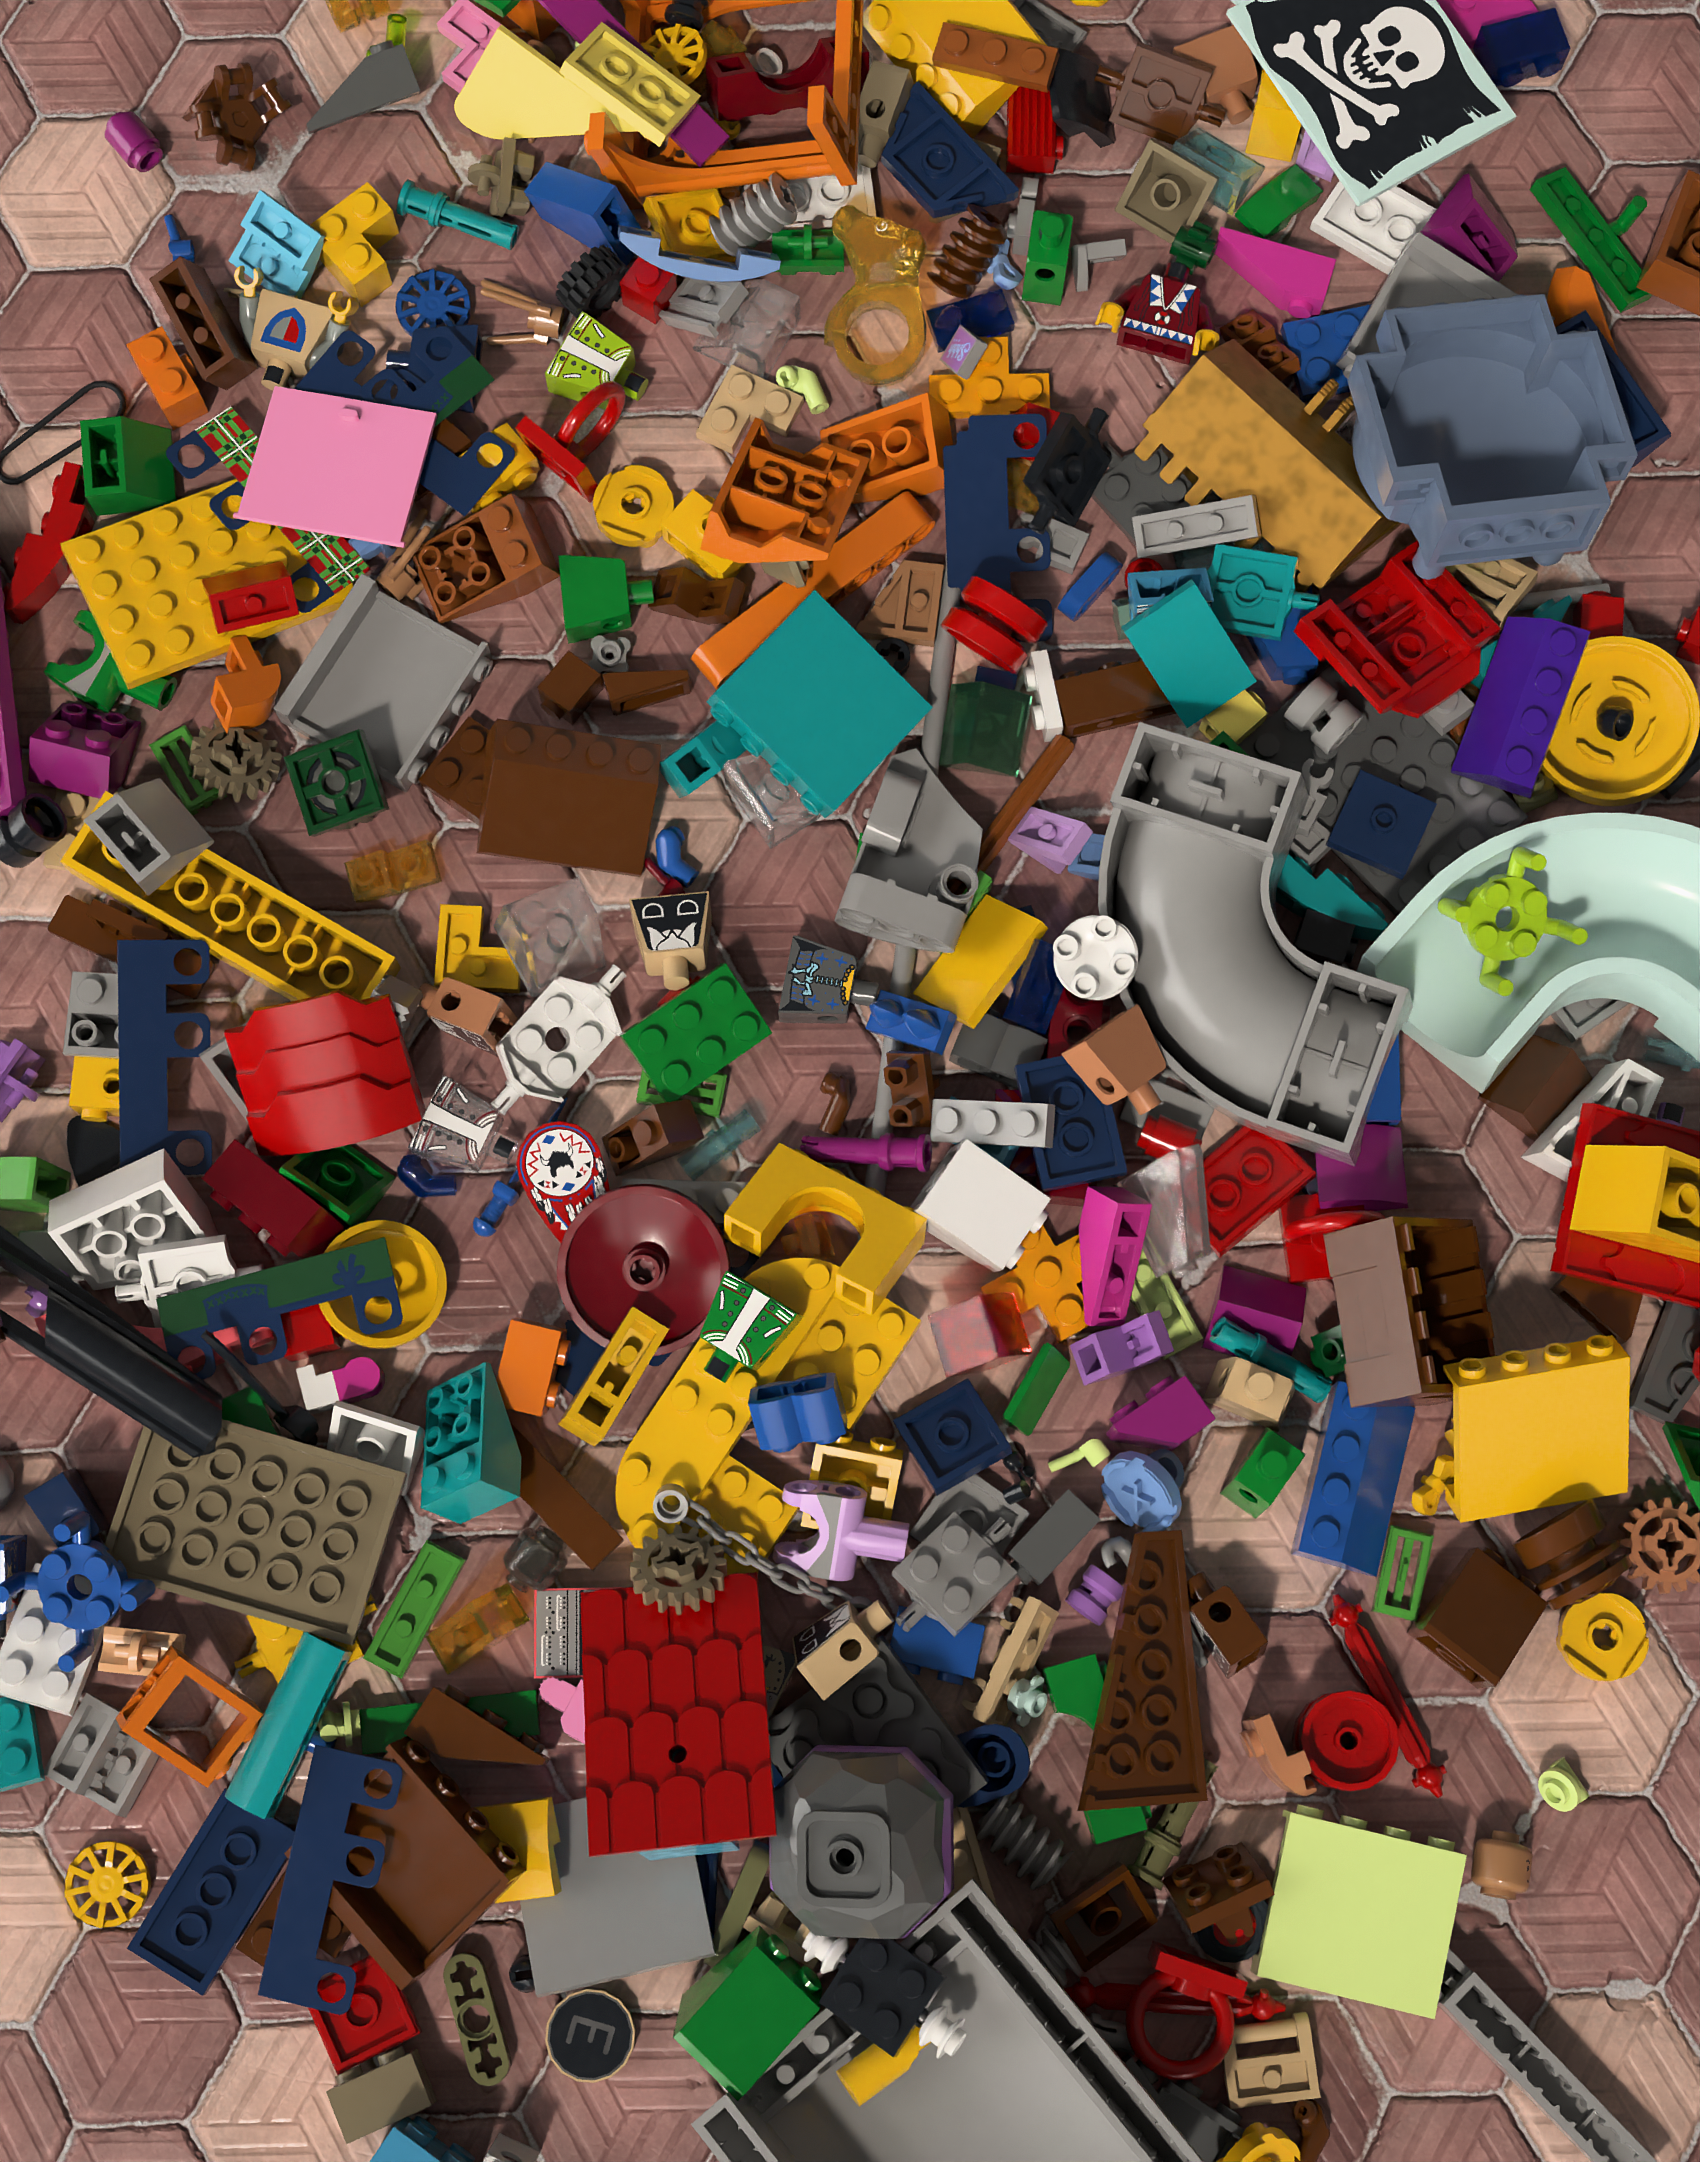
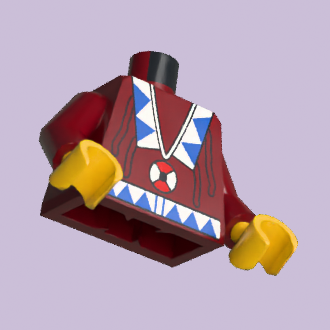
M1177 262L1167 264L1163 277L1147 274L1141 285H1131L1112 302H1104L1101 305L1095 322L1098 326L1102 322L1112 325L1111 332L1117 333L1119 328L1116 345L1189 365L1192 354L1198 356V351H1210L1218 347L1220 339L1219 334L1215 332L1208 306L1200 301L1201 290L1196 286L1186 284L1190 273L1189 268Z

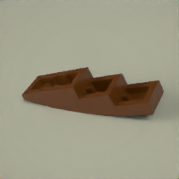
M511 1424L521 1454L520 1497L594 1571L624 1539Z

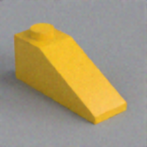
M632 1306L580 1386L558 1425L595 1447L607 1434L669 1329Z

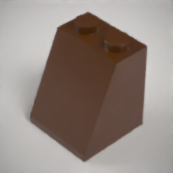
M1478 1547L1467 1551L1418 1616L1417 1621L1406 1632L1476 1688L1497 1686L1549 1604L1539 1596L1542 1591L1539 1590L1534 1582L1522 1575L1517 1579L1504 1569L1507 1564L1506 1561L1486 1547L1483 1551Z

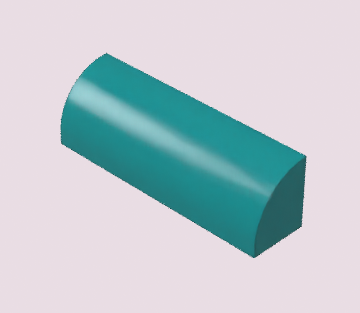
M303 1632L225 1793V1797L229 1801L264 1820L274 1817L350 1659L352 1651L318 1635Z

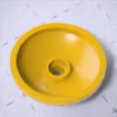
M374 1220L352 1226L339 1234L324 1252L328 1253L385 1237L403 1315L401 1324L396 1328L368 1335L364 1334L359 1328L352 1295L319 1304L328 1323L340 1335L351 1342L365 1347L393 1348L417 1339L435 1322L446 1297V1271L436 1248L417 1230L395 1221ZM375 1296L366 1303L364 1309L365 1316L373 1324H382L390 1318L392 1305L387 1298Z

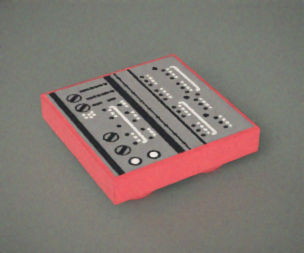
M623 1587L534 1589L535 1679L552 1678V1676L554 1678H583L581 1593Z

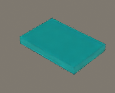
M1192 579L1121 627L1186 728L1257 682Z

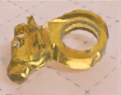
M852 205L840 207L832 218V232L835 238L843 244L856 280L855 285L840 298L829 312L824 327V345L834 347L839 363L853 379L870 386L888 387L903 382L917 369L925 353L926 321L919 288V270L927 251V243L919 230L905 228L889 219L869 216ZM874 309L888 310L898 315L905 322L909 330L908 342L903 352L895 360L883 365H871L857 359L847 345L848 333L853 322L863 313Z

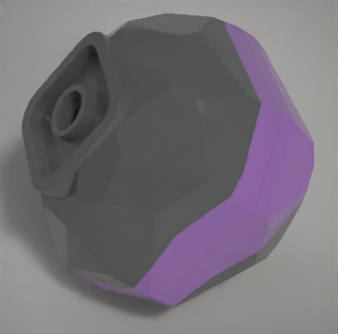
M817 1745L774 1788L777 1836L769 1837L770 1888L815 1936L874 1939L906 1938L954 1889L953 1794L908 1747Z

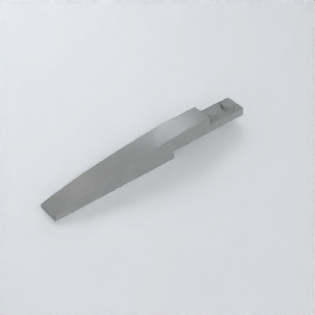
M1448 1949L1438 2006L1591 2162H1657L1489 1986Z

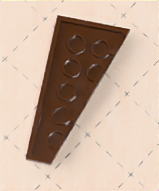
M1182 1530L1150 1531L1134 1534L1077 1811L1208 1801Z

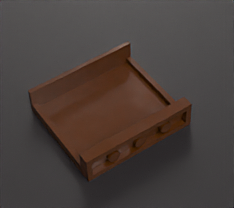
M409 1736L390 1743L385 1748L388 1753L381 1759L397 1763L403 1772L395 1806L389 1810H383L351 1802L345 1833L377 1840L383 1844L385 1855L379 1881L375 1886L365 1888L334 1880L328 1906L401 1991L419 1980L527 1871L519 1862L517 1852L509 1844L501 1842L492 1832L484 1814L476 1808L470 1807L459 1794V1787L455 1781L446 1774H441L429 1760L430 1755L426 1748L419 1742L412 1740ZM383 1769L370 1771L364 1780L366 1793L376 1799L387 1796L392 1788V1778L389 1773ZM292 1846L284 1853L288 1859ZM363 1846L353 1848L348 1853L346 1859L348 1870L353 1875L359 1877L369 1874L375 1863L373 1853Z

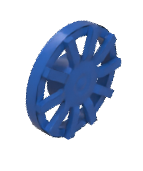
M431 269L408 278V281L397 294L396 314L404 331L412 337L413 331L420 328L424 322L429 324L430 328L437 327V325L445 323L446 326L467 325L471 315V301L467 289L456 276ZM435 280L444 281L440 290H436ZM429 281V290L425 291L420 283ZM451 285L459 290L448 296L445 295ZM415 288L420 296L418 298L408 293ZM460 298L464 300V308L449 305L450 302ZM404 301L417 304V307L403 311ZM450 313L462 315L455 325L448 318ZM419 314V318L413 326H410L405 318Z

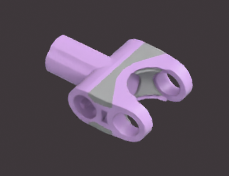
M797 1480L785 1484L782 1495L783 1501L789 1505L799 1507L800 1511L812 1516L819 1526V1531L807 1539H796V1542L777 1543L773 1553V1559L777 1564L784 1563L790 1565L810 1577L833 1581H848L853 1579L855 1575L858 1555L895 1562H902L904 1560L910 1523L864 1516L867 1492L864 1489L850 1484L819 1480Z

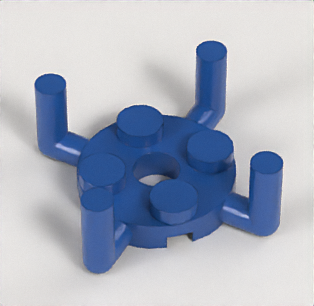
M85 1511L74 1513L54 1528V1536L57 1540L65 1542L71 1537L72 1540L46 1556L42 1561L39 1572L19 1571L0 1583V1603L6 1602L21 1590H38L43 1604V1613L46 1618L51 1622L61 1623L66 1627L75 1629L76 1645L58 1659V1666L64 1672L72 1671L93 1654L95 1628L107 1623L121 1608L125 1611H133L151 1597L156 1589L155 1584L151 1580L128 1578L127 1571L120 1560L116 1561L107 1552L109 1548L98 1541L91 1540L90 1516ZM76 1574L84 1575L90 1580L92 1585L91 1594H83L76 1588L74 1583Z

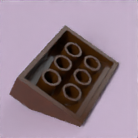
M497 718L487 733L476 853L640 877L642 875L658 788L661 745Z

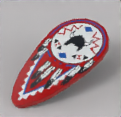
M554 1121L540 1125L529 1132L519 1147L516 1161L519 1180L531 1204L549 1230L561 1243L568 1227L580 1211L592 1200L610 1191L607 1171L600 1148L589 1132L577 1124L565 1121Z

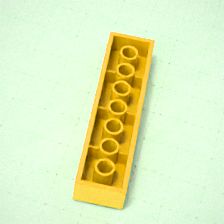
M105 791L92 813L114 795ZM86 823L60 861L71 874L140 914L163 923L169 927L170 931L185 940H202L206 942L211 955L291 1001L306 999L336 990H341L358 1000L370 998L373 989L378 986L386 975L396 977L401 969L397 959L391 954L208 849L204 850L149 896Z

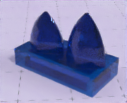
M1002 288L926 310V320L938 353L945 351L960 325L970 329L978 337H994L1014 331V321Z
M1034 939L1003 1015V1018L1041 1034H1046L1064 989L1055 972L1052 944L1041 939Z

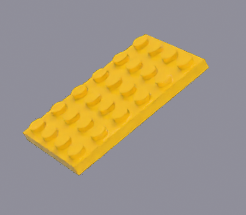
M237 479L60 543L68 565L128 690L228 652L231 645L230 639L233 637L246 635L249 642L252 643L338 610L352 589L353 584H349L310 612H299V615L218 634L215 629L209 600L203 589L202 579L279 561L283 562L291 575L308 563L276 525L250 521L237 530H230L214 514L209 505L210 500L237 482ZM231 495L224 499L221 508L227 517L236 519L233 518V514L238 512L242 497ZM300 578L293 584L295 597L300 601H311L319 593L318 584L311 578Z

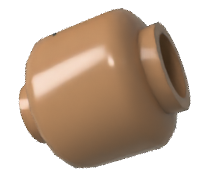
M1493 1830L1491 1839L1483 1838L1476 1842L1471 1880L1474 1884L1481 1887L1480 1894L1500 1899L1516 1900V1894H1521L1528 1890L1533 1854L1527 1846L1519 1844L1520 1835Z

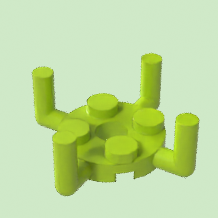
M1516 847L1512 851L1506 874H1497L1487 878L1490 880L1483 883L1479 888L1475 887L1468 894L1465 901L1443 898L1437 905L1438 911L1441 914L1461 923L1463 933L1467 935L1471 943L1470 945L1477 952L1485 956L1479 976L1481 985L1501 996H1509L1514 988L1510 980L1498 975L1501 961L1531 955L1535 951L1543 933L1559 936L1577 945L1585 943L1588 938V933L1585 929L1562 919L1547 917L1548 901L1546 896L1534 884L1523 879L1526 867L1535 871H1541L1545 868L1547 860L1544 855L1525 847ZM1509 906L1512 910V919L1507 926L1498 928L1496 925V915L1500 909Z

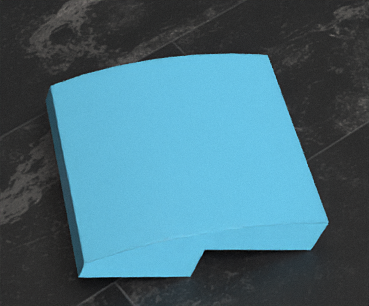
M259 190L240 224L246 230L228 261L237 268L244 265V273L253 280L254 267H259L264 276L263 282L260 284L261 286L273 292L294 295L301 299L316 268L325 236L269 194Z

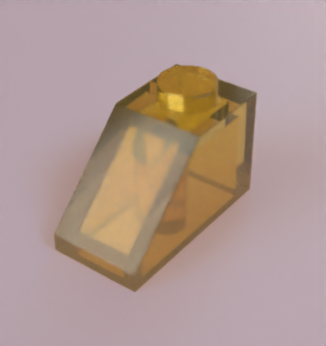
M506 1583L469 1602L425 1638L445 1672L449 1675L507 1639L528 1623L530 1619L509 1583Z

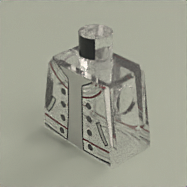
M443 1075L408 1149L413 1156L479 1172L487 1156L509 1164L516 1152L518 1141L499 1133L504 1121L501 1112L449 1077Z

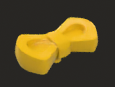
M1445 1454L1438 1456L1433 1473L1429 1477L1426 1475L1422 1476L1421 1483L1425 1485L1412 1493V1506L1420 1514L1431 1516L1436 1513L1440 1496L1445 1490V1485L1454 1482V1457Z

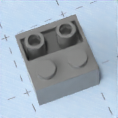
M160 778L116 793L84 819V822L148 896L214 843V840Z
M72 972L63 1054L65 1056L119 1059L118 974ZM166 987V1004H167V995H168V988H167V987Z

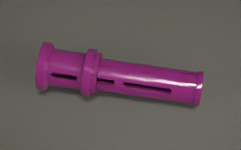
M885 1133L880 1138L804 1135L801 1141L806 1143V1145H800V1150L816 1162L879 1164V1167L885 1171H892L894 1167L918 1168L920 1172H928L932 1160V1142L929 1134H920L919 1138L896 1137L894 1133Z

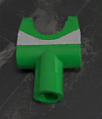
M86 610L78 611L73 622L83 631L93 636L95 640L93 653L86 661L80 664L68 665L62 663L59 665L54 662H48L43 671L44 674L78 700L106 713L111 712L121 692L159 711L166 708L175 694L177 679L171 675H166L128 690L92 613Z

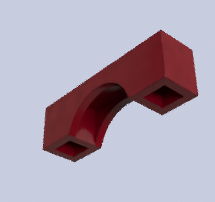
M835 36L819 39L814 52L803 65L781 75H770L758 71L751 65L744 52L707 58V103L718 121L735 122L747 116L759 114L774 115L781 110L798 107L808 109V87L825 85L833 99ZM863 42L860 94L869 72V50Z

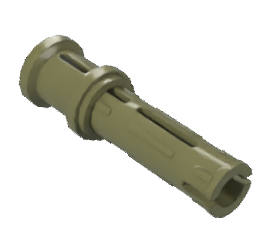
M1204 1759L1207 1787L1218 1767ZM1199 1802L1167 1804L1155 1829L1150 1827L1149 1831L1146 1830L1143 1837L1146 1841L1134 1864H1128L1127 1869L1131 1875L1158 1890H1162L1164 1883L1161 1880L1173 1856H1179L1182 1851L1180 1849L1182 1845L1179 1843V1840Z

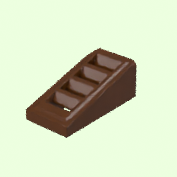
M688 670L612 672L602 674L613 715L616 716L692 692Z

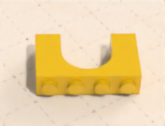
M778 1143L724 1213V1238L761 1257L785 1224L798 1215L813 1211H824L845 1218L857 1229L861 1239L836 1272L834 1297L872 1316L923 1246L927 1219L913 1212V1208L901 1206L884 1197L878 1190L872 1187H865L847 1178L841 1171L835 1168H828L810 1159L803 1151L791 1149Z

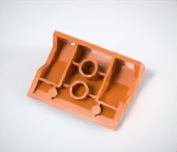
M755 417L710 510L700 549L737 563L827 560L870 458L825 442L802 454L773 443L763 420Z

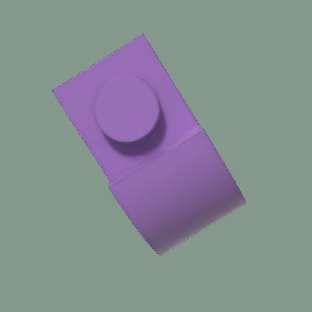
M1159 1310L1146 1313L1122 1326L1093 1333L1070 1345L1084 1386L1145 1367L1159 1361L1161 1357L1174 1352Z

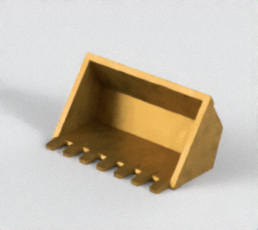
M1234 339L1204 353L1163 404L1142 425L1149 433L1135 449V454L1141 460L1148 461L1162 445L1174 454L1160 472V477L1167 484H1173L1187 468L1199 477L1198 481L1184 497L1191 506L1200 505L1212 491L1222 500L1248 495L1256 496L1261 537L1236 541L1235 547L1252 550L1264 537L1275 548L1271 553L1298 557L1297 569L1300 573L1294 581L1297 592L1306 593L1313 584L1321 590L1402 524L1388 520L1373 503L1362 485L1356 470L1353 447L1335 432L1355 408L1352 395L1344 399L1329 419L1325 421L1318 413L1336 394L1339 388V384L1333 378L1306 405Z

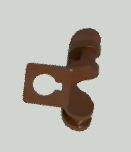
M248 62L238 63L237 68L228 69L226 65H217L214 68L213 79L200 89L182 118L188 122L193 117H196L198 130L194 132L196 141L218 140L217 164L227 166L230 162L239 165L241 171L250 173L255 163L256 150L254 145L270 120L292 107L293 104L289 98L284 100L276 87L279 85L276 77L252 91L253 72ZM231 85H237L239 95L229 96ZM261 96H264L271 107V110L263 115L254 103Z

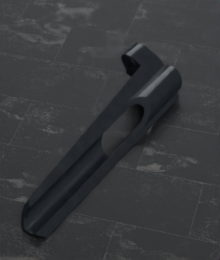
M0 1225V1266L47 1296L45 1338L0 1309L3 1323L1 1329L4 1335L191 1457L196 1458L215 1452L216 1442L222 1430V1394Z

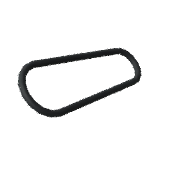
M106 381L92 382L84 386L0 452V463L12 450L94 388L105 387L113 390L120 400V408L116 416H123L126 410V399L122 391L116 385ZM81 439L18 478H7L0 471V480L10 485L20 484L82 446Z

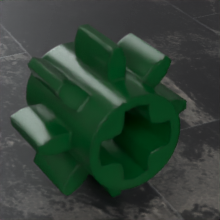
M1195 220L1193 227H1190V229L1183 225L1180 227L1169 251V254L1177 257L1175 262L1184 264L1189 268L1190 275L1193 274L1197 267L1204 270L1208 268L1218 246V241L1211 239L1213 228Z

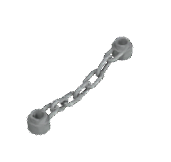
M666 1484L656 1492L653 1501V1511L658 1519L665 1523L683 1521L691 1527L695 1526L698 1529H704L719 1542V1545L723 1546L726 1554L743 1565H752L769 1575L771 1581L777 1586L794 1594L805 1593L817 1598L824 1607L831 1611L837 1608V1606L830 1603L834 1599L833 1593L846 1600V1602L850 1601L855 1608L866 1609L873 1604L866 1597H852L837 1587H825L810 1581L808 1575L784 1563L776 1565L759 1555V1551L753 1543L735 1531L724 1530L711 1519L709 1511L691 1500L687 1491L682 1486ZM668 1495H674L679 1499L680 1503L669 1505L664 1498ZM689 1506L703 1514L697 1517V1522L686 1516ZM732 1538L751 1550L745 1554V1558L727 1546L732 1543ZM782 1570L800 1578L797 1582L798 1588L780 1580L783 1577Z

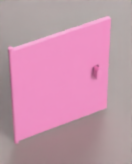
M275 386L238 512H234L233 518L405 548L406 542L403 541L435 427L437 414Z

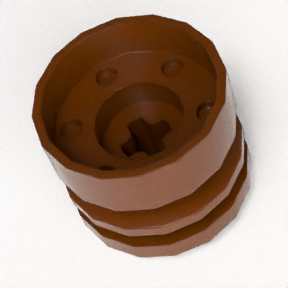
M1592 1498L1548 1520L1512 1544L1527 1570L1546 1564L1550 1568L1551 1572L1544 1576L1537 1584L1540 1591L1560 1584L1561 1589L1546 1600L1551 1610H1557L1567 1605L1580 1604L1612 1586L1620 1575L1633 1565L1627 1554L1607 1561L1605 1558L1619 1548L1621 1544L1618 1539L1605 1541L1597 1544L1593 1537L1605 1528L1607 1521Z

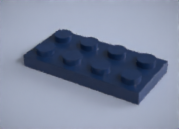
M225 1788L127 1947L128 1950L202 1996L206 1995L286 1864L288 1858L284 1853L292 1846L295 1835L294 1828L276 1817L264 1820L229 1801L225 1797L228 1788Z

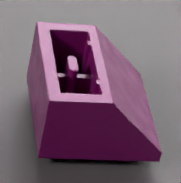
M1469 173L1461 177L1420 231L1426 237L1498 282L1518 257L1513 231Z
M62 703L30 736L28 781L101 799L105 791L114 794L124 783L141 730V722L128 719L125 715L116 712L104 713L87 709L85 705L80 703Z
M1169 1375L1145 1394L1148 1401L1140 1407L1133 1400L1117 1411L1109 1419L1113 1426L1107 1431L1106 1435L1110 1441L1173 1451L1206 1428L1216 1418L1185 1375L1176 1382Z

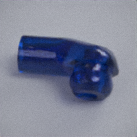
M414 1154L405 1155L400 1160V1165L397 1168L398 1177L416 1196L427 1198L457 1195L455 1174L432 1176L421 1164V1158Z

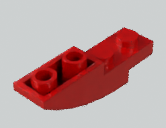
M65 461L61 475L58 474L55 477L52 487L53 503L50 512H45L41 522V534L43 536L26 533L23 546L19 545L16 549L13 579L11 583L6 584L3 591L5 595L4 609L14 623L24 624L39 612L57 593L72 571L62 552L60 543L92 532L95 521L84 505L86 498L84 473L82 466L79 464Z

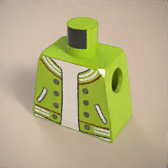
M583 311L545 372L549 392L578 402L590 390L607 381L620 383L625 390L626 396L639 401L645 393L648 379L633 372L636 361L632 346ZM609 399L601 403L598 408L605 410Z

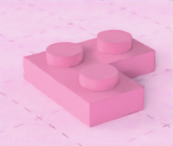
M457 0L437 22L438 31L463 49L442 72L443 81L458 93L461 92L494 33L501 25L469 0Z

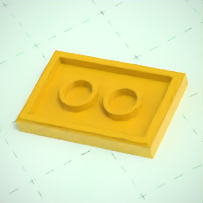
M986 894L964 923L955 951L953 953L941 954L913 994L919 1001L952 1012L957 1015V1021L974 1029L1048 930V927L1041 920Z

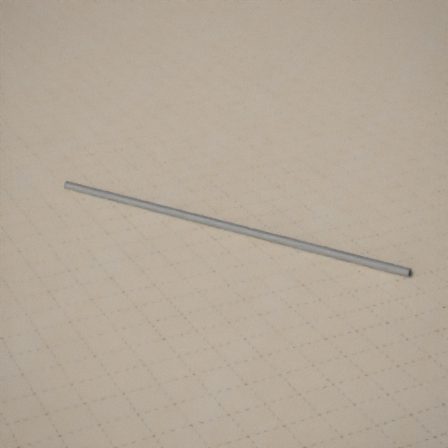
M947 552L927 702L933 708L925 715L920 754L937 778L955 647V638L948 634L941 627V624L952 607H960L961 599L960 588L948 587ZM896 944L890 993L910 999L916 954L915 948ZM887 1037L883 1039L871 1138H880L885 1133H893L894 1127L890 1124L889 1109L893 1105L891 1088L885 1083L883 1069L888 1066L886 1053L891 1050L903 1051L904 1043ZM867 1164L865 1187H872L885 1197L888 1171L881 1169L879 1164ZM858 1233V1241H857V1243H858L859 1240L861 1239L859 1233Z

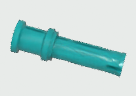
M408 179L405 181L398 197L396 211L399 215L405 216L407 213L427 220L428 225L435 228L442 225L452 227L461 232L505 247L508 250H512L519 233L518 225L499 220L452 202L450 197L444 192L432 193L416 187L415 182Z

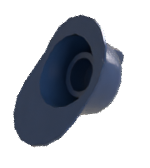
M989 1724L957 1735L990 1780L957 1807L978 1806L1008 1795L1023 1785L1029 1774L1030 1756L1022 1737L1013 1729L1001 1724Z

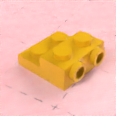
M846 1431V1434L841 1435L835 1442L824 1445L816 1443L809 1480L832 1481L860 1487L867 1492L864 1516L891 1520L904 1450L895 1449L896 1442L882 1437H873L870 1439V1443L854 1441L853 1434ZM803 1512L800 1526L819 1530L816 1520L808 1513Z

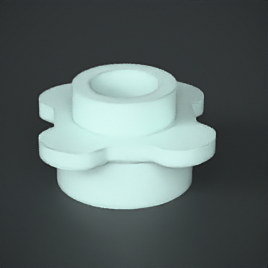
M1039 1675L1034 1676L1031 1681L1025 1678L1018 1680L1008 1695V1709L1018 1714L1016 1722L1022 1727L1029 1723L1031 1717L1036 1718L1040 1716L1047 1704V1695L1043 1692L1044 1678Z

